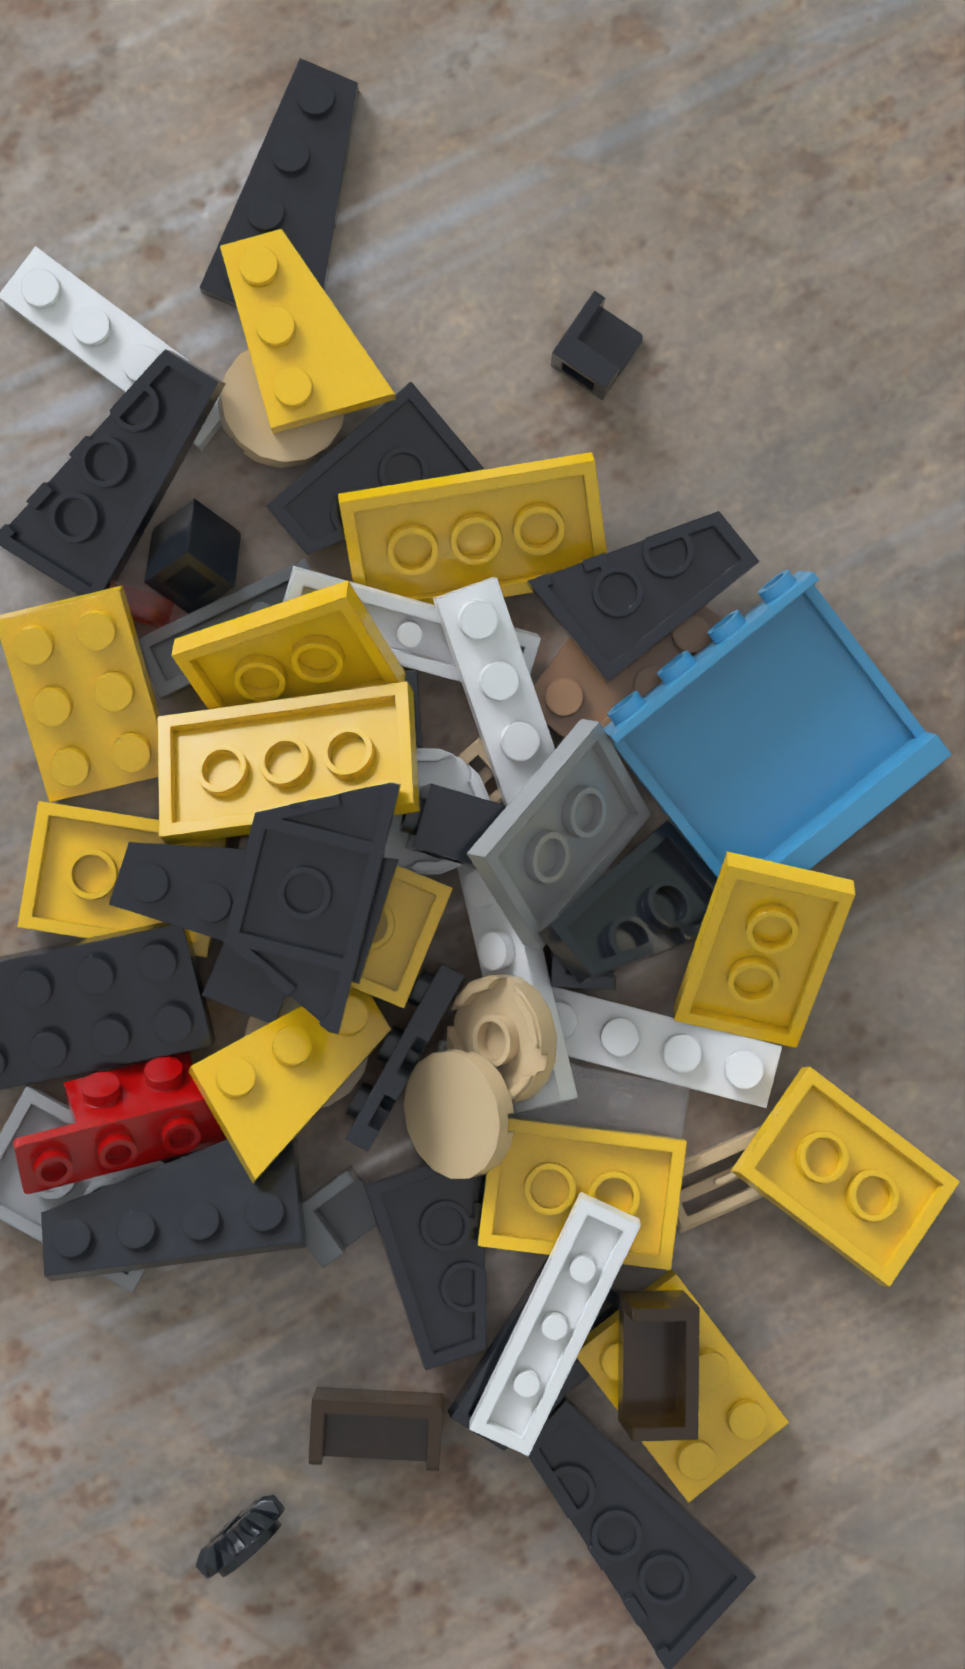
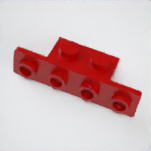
M189 1051L171 1056H161L151 1061L107 1072H97L87 1077L64 1082L67 1103L74 1123L18 1137L13 1141L23 1192L25 1194H32L199 1151L228 1140L189 1073L190 1066L194 1065Z

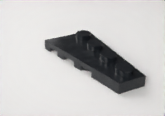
M299 59L199 287L202 294L237 308L220 246L279 229L283 230L323 290H326L334 229L337 225L340 207L339 199L343 175L347 165L359 93L358 82L304 59Z
M165 349L110 409L111 414L91 436H85L69 453L71 458L49 482H43L27 499L28 505L10 524H5L0 529V546L78 595L113 588L226 383L175 352Z
M129 842L109 905L224 941L246 849ZM383 858L352 981L354 983L360 984L399 859Z
M297 1137L284 1148L254 1184L229 1141L225 1140L41 1212L44 1277L50 1281L305 1248L306 1239Z
M566 1396L564 1397V1402L548 1415L528 1457L567 1518H570L600 1569L604 1571L635 1623L647 1637L665 1669H672L756 1578L755 1574Z

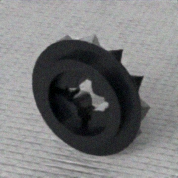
M275 1495L263 1496L259 1500H255L244 1511L242 1510L233 1520L227 1523L200 1550L196 1568L206 1579L211 1578L217 1573L222 1577L232 1573L252 1557L278 1531L282 1525L278 1518L284 1512L285 1507Z

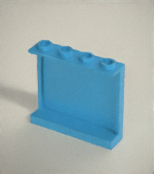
M787 569L773 577L758 591L759 596L762 598L758 604L744 615L739 610L726 615L708 631L707 634L712 639L711 642L693 656L688 650L678 654L658 671L657 675L662 681L644 696H641L638 691L632 692L613 706L607 713L611 722L603 729L616 752L716 879H718L727 851L810 870L952 755L937 734L923 729L814 585L819 581V578L814 572L797 571L793 575Z

